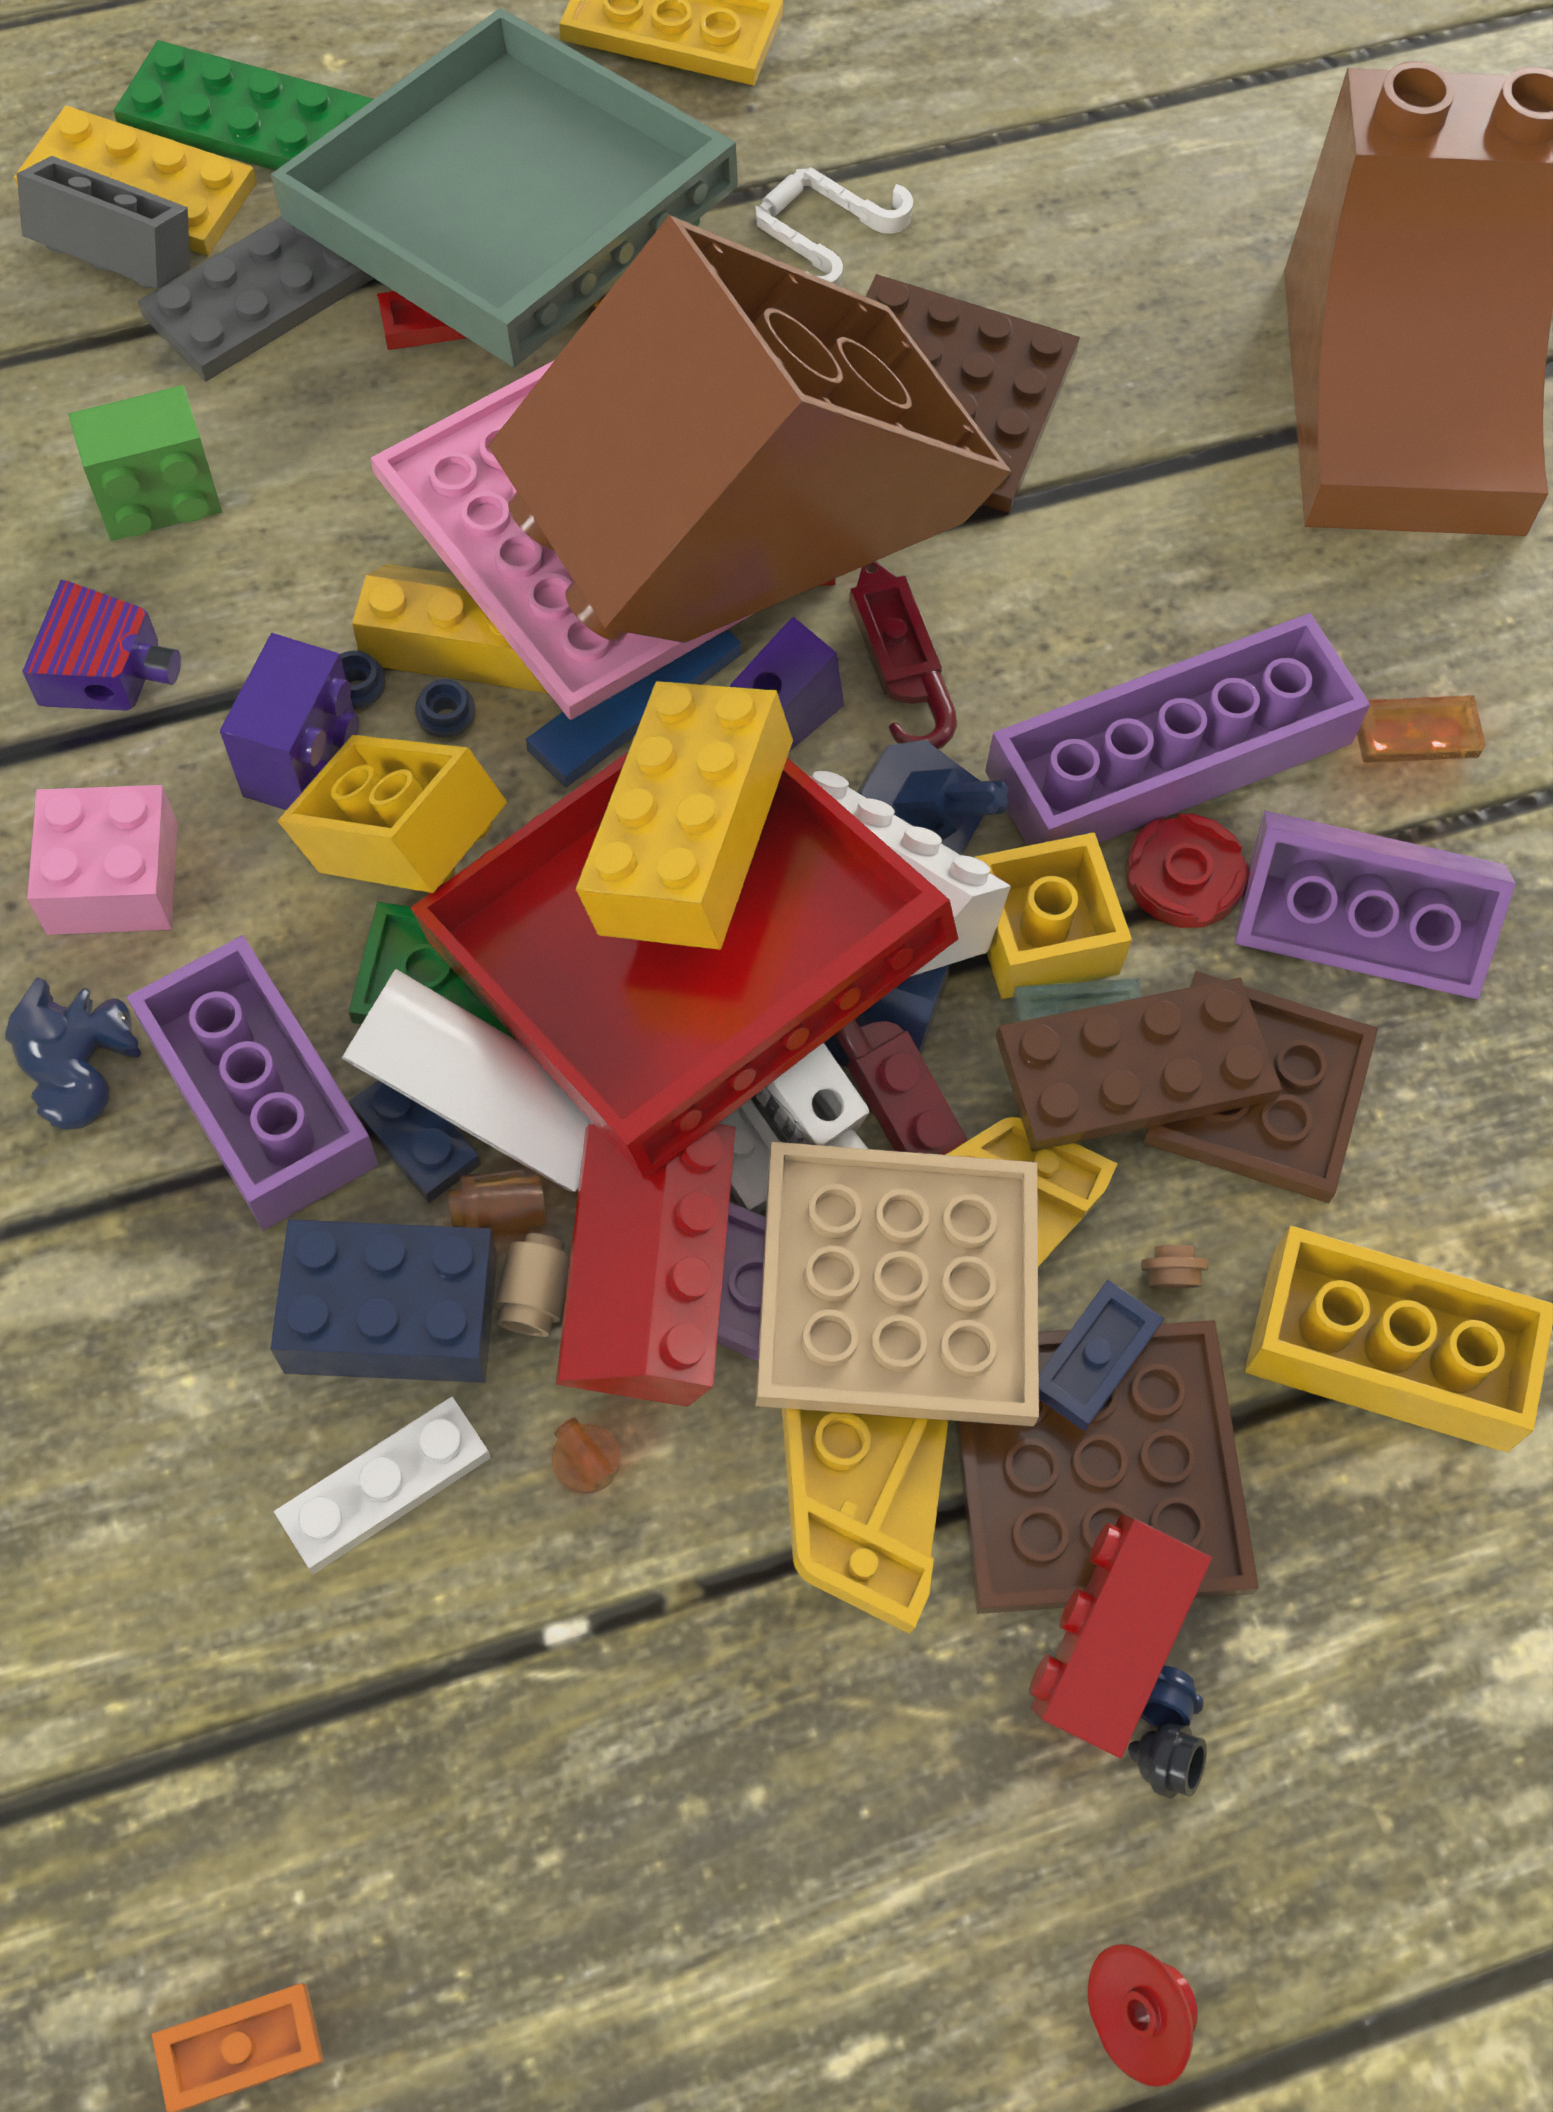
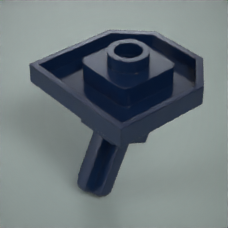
M926 740L892 744L885 747L879 753L857 793L865 798L876 799L890 805L895 811L894 815L908 824L935 832L941 837V844L959 855L963 854L984 815L1003 814L1010 805L1007 799L1009 788L1001 780L980 781Z

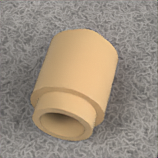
M530 1233L526 1235L525 1242L519 1241L510 1244L494 1305L500 1311L497 1324L500 1327L532 1337L549 1336L552 1323L560 1321L566 1297L571 1255L563 1251L564 1242L551 1236Z

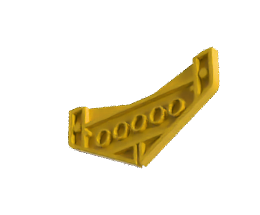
M1018 1117L1000 1120L946 1154L949 1156L1037 1162L1038 1268L1101 1199L1118 1164L1076 1143L1031 1151L1022 1119ZM782 1408L792 1553L797 1572L809 1584L910 1634L916 1627L930 1594L934 1562L931 1554L949 1420Z

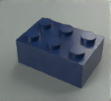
M288 1219L270 1348L283 1373L486 1383L498 1257L491 1229Z

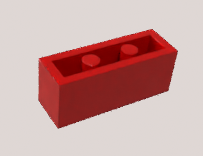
M1120 1514L1115 1526L1110 1523L1105 1524L1091 1551L1090 1562L1097 1565L1085 1591L1077 1588L1072 1593L1063 1610L1059 1627L1065 1630L1066 1633L1055 1657L1046 1654L1033 1675L1029 1694L1036 1698L1031 1710L1042 1720L1122 1759L1213 1557L1137 1519Z

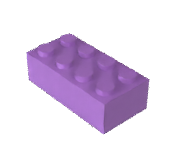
M244 935L126 996L145 1034L263 1231L379 1166L369 1135Z

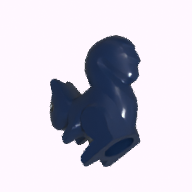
M37 977L9 1017L5 1040L12 1044L14 1056L21 1070L38 1083V1086L31 1095V1098L38 1105L37 1113L43 1119L49 1121L51 1126L60 1129L83 1128L95 1121L103 1113L109 1102V1085L105 1077L87 1063L91 1055L98 1048L132 1058H138L141 1055V1051L138 1048V1040L132 1035L131 1015L125 1003L115 998L104 1001L91 1013L93 1000L90 999V991L86 988H83L68 1007L58 1005L50 994V987L46 980Z

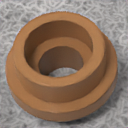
M1191 1245L1155 1246V1258L1141 1260L1142 1271L1148 1272L1149 1287L1152 1288L1202 1287V1271L1208 1270V1259L1195 1257V1249Z

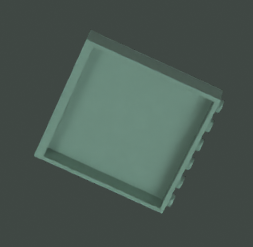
M502 8L493 12L270 174L283 220L513 368L608 293L669 215L693 224L738 187L735 141Z

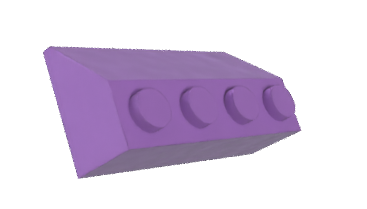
M1264 810L1248 867L1249 876L1243 893L1235 944L1479 1000L1516 882L1505 864Z

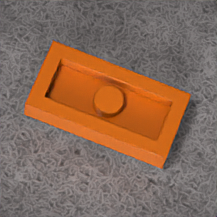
M300 1983L151 2034L167 2112H182L325 2062L308 1986L305 1983Z

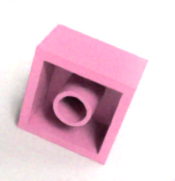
M163 785L36 790L27 900L47 935L172 930L178 822Z

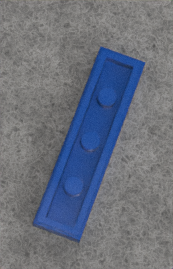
M725 630L571 721L562 711L526 738L527 751L567 788L635 736L656 681L702 685L741 655L742 642L730 631Z

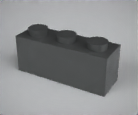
M50 156L17 173L23 237L44 244L51 251L67 253L90 262L97 269L111 270L134 279L137 284L147 288L158 289L190 269L188 207L54 156Z

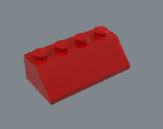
M718 1123L645 1180L594 1124H589L586 1127L555 1385L684 1407L690 1406L713 1387L736 1127Z

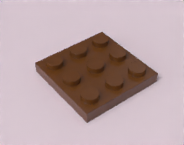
M1195 971L1190 987L1224 981V979ZM1244 986L1282 1087L1278 1098L1275 1101L1147 1127L1142 1144L1330 1203L1336 1194L1378 1028Z

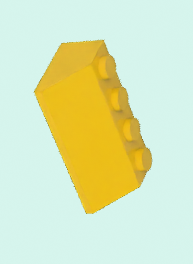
M385 564L366 575L352 626L358 651L369 654L382 668L548 693L454 574Z

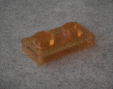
M1474 695L1368 700L1371 705L1357 732L1363 763L1479 758L1486 746Z

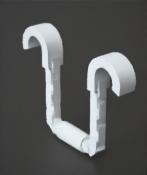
M810 167L809 169H796L794 175H788L761 200L759 206H755L757 227L812 262L813 266L827 274L817 277L841 286L843 264L840 257L819 243L817 245L776 219L775 216L803 192L804 186H810L860 218L859 221L873 230L885 234H894L906 229L910 224L913 198L905 187L896 184L892 198V207L896 208V210H885L868 199L863 200Z

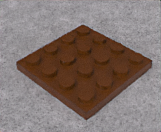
M876 274L865 297L887 305L1011 470V474L982 503V505L1010 513L1077 353L1080 337Z
M1215 1320L1161 1324L1086 1431L1080 1429L1040 1399L1039 1418L1034 1426L955 1421L977 1614L1065 1608L1070 1596L1077 1588L1085 1591L1097 1566L1090 1562L1093 1545L1105 1524L1110 1523L1115 1526L1120 1514L1137 1519L1213 1557L1195 1598L1254 1594L1259 1589ZM1070 1330L1038 1332V1373H1040Z

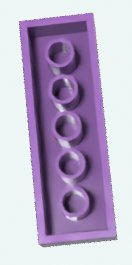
M1308 613L993 732L985 772L990 781L1001 780L1009 788L1007 799L1010 805L1007 811L1027 846L1094 832L1098 843L1147 825L1153 820L1170 816L1352 744L1371 704L1312 614Z

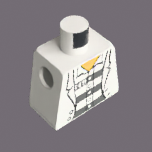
M824 1043L751 1098L771 1130L783 1143L868 1149L857 1135V1132L870 1113L869 1109Z

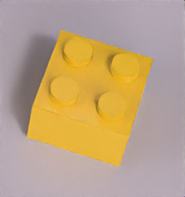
M1095 832L975 856L976 859L983 861L989 866V873L1011 885L987 952L1001 999L1120 975L1132 938Z

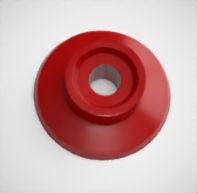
M1118 1944L1106 1948L1094 1961L1088 1979L1089 2011L1102 2045L1113 2062L1135 2081L1153 2087H1161L1173 2083L1186 2068L1193 2048V2032L1198 2019L1197 2003L1193 1991L1187 1980L1178 1970L1162 1963L1157 1957L1146 1950L1126 1944Z

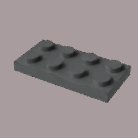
M280 216L140 299L138 304L142 317L206 382L375 278L286 222Z

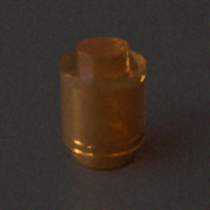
M523 1169L460 1175L461 1189L448 1190L451 1227L489 1228L492 1231L493 1238L527 1235L529 1234V1228L545 1226L544 1197L540 1174L524 1175Z

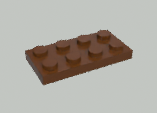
M1241 977L999 1025L995 1036L1031 1151L1275 1101L1282 1091Z

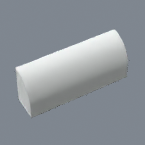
M395 969L341 1059L561 1188L576 1192L579 1186L585 1129L589 1124L593 1123L517 1040Z

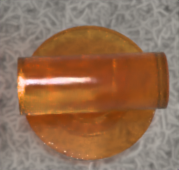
M576 1417L567 1420L556 1429L554 1435L558 1440L552 1451V1466L557 1479L564 1487L576 1493L591 1494L603 1490L613 1482L620 1469L621 1455L618 1443L611 1433L597 1425L581 1424Z

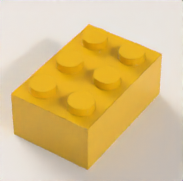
M352 735L277 821L319 873L434 893L438 887L452 877L455 866L472 845L489 832L492 827V821L508 802L469 747Z

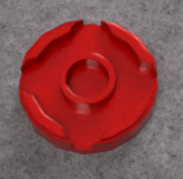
M1194 813L1178 814L1177 818H1169L1162 821L1163 817L1149 822L1135 836L1125 864L1127 887L1138 906L1156 920L1178 928H1202L1223 920L1238 905L1249 876L1248 863L1246 862L1245 865L1244 857L1241 854L1242 846L1236 836L1217 821Z

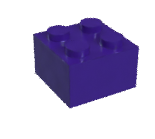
M275 633L270 634L220 729V734L242 797L287 810L352 735L358 734L359 717L354 713L350 697L351 684L346 680L340 653Z

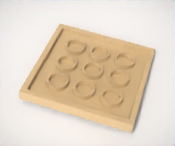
M771 1142L755 1406L1034 1426L1039 1418L1037 1162Z

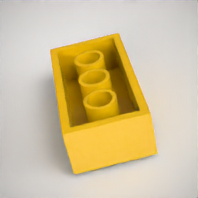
M656 681L576 887V891L598 935L721 950L793 742L776 690Z
M1290 1225L1272 1253L1244 1373L1508 1453L1534 1431L1553 1326V1303Z

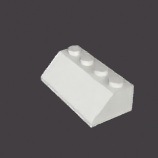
M816 771L812 776H809L950 899L959 939L911 976L988 952L1011 885L989 873L990 868L983 861L970 856L959 855L941 844L942 839L935 832L922 827L912 826L894 815L895 811L890 805L876 799L865 798L848 787V781L842 776L828 771Z

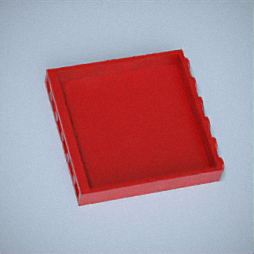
M628 752L592 778L584 781L574 791L543 813L534 817L528 824L493 849L485 852L479 859L438 887L434 893H429L410 907L430 945L644 1180L959 939L950 899L788 757L721 950L600 936L597 934L576 891L578 881Z

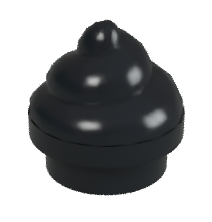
M1168 1722L1157 1731L1146 1732L1140 1738V1741H1132L1128 1745V1752L1131 1759L1138 1765L1142 1778L1151 1785L1153 1791L1158 1795L1171 1799L1177 1793L1191 1797L1196 1792L1205 1768L1207 1745L1203 1738L1192 1735L1190 1727Z

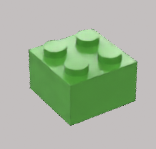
M184 385L68 413L85 474L111 541L129 536H140L148 531L183 522H194L203 517L222 513Z

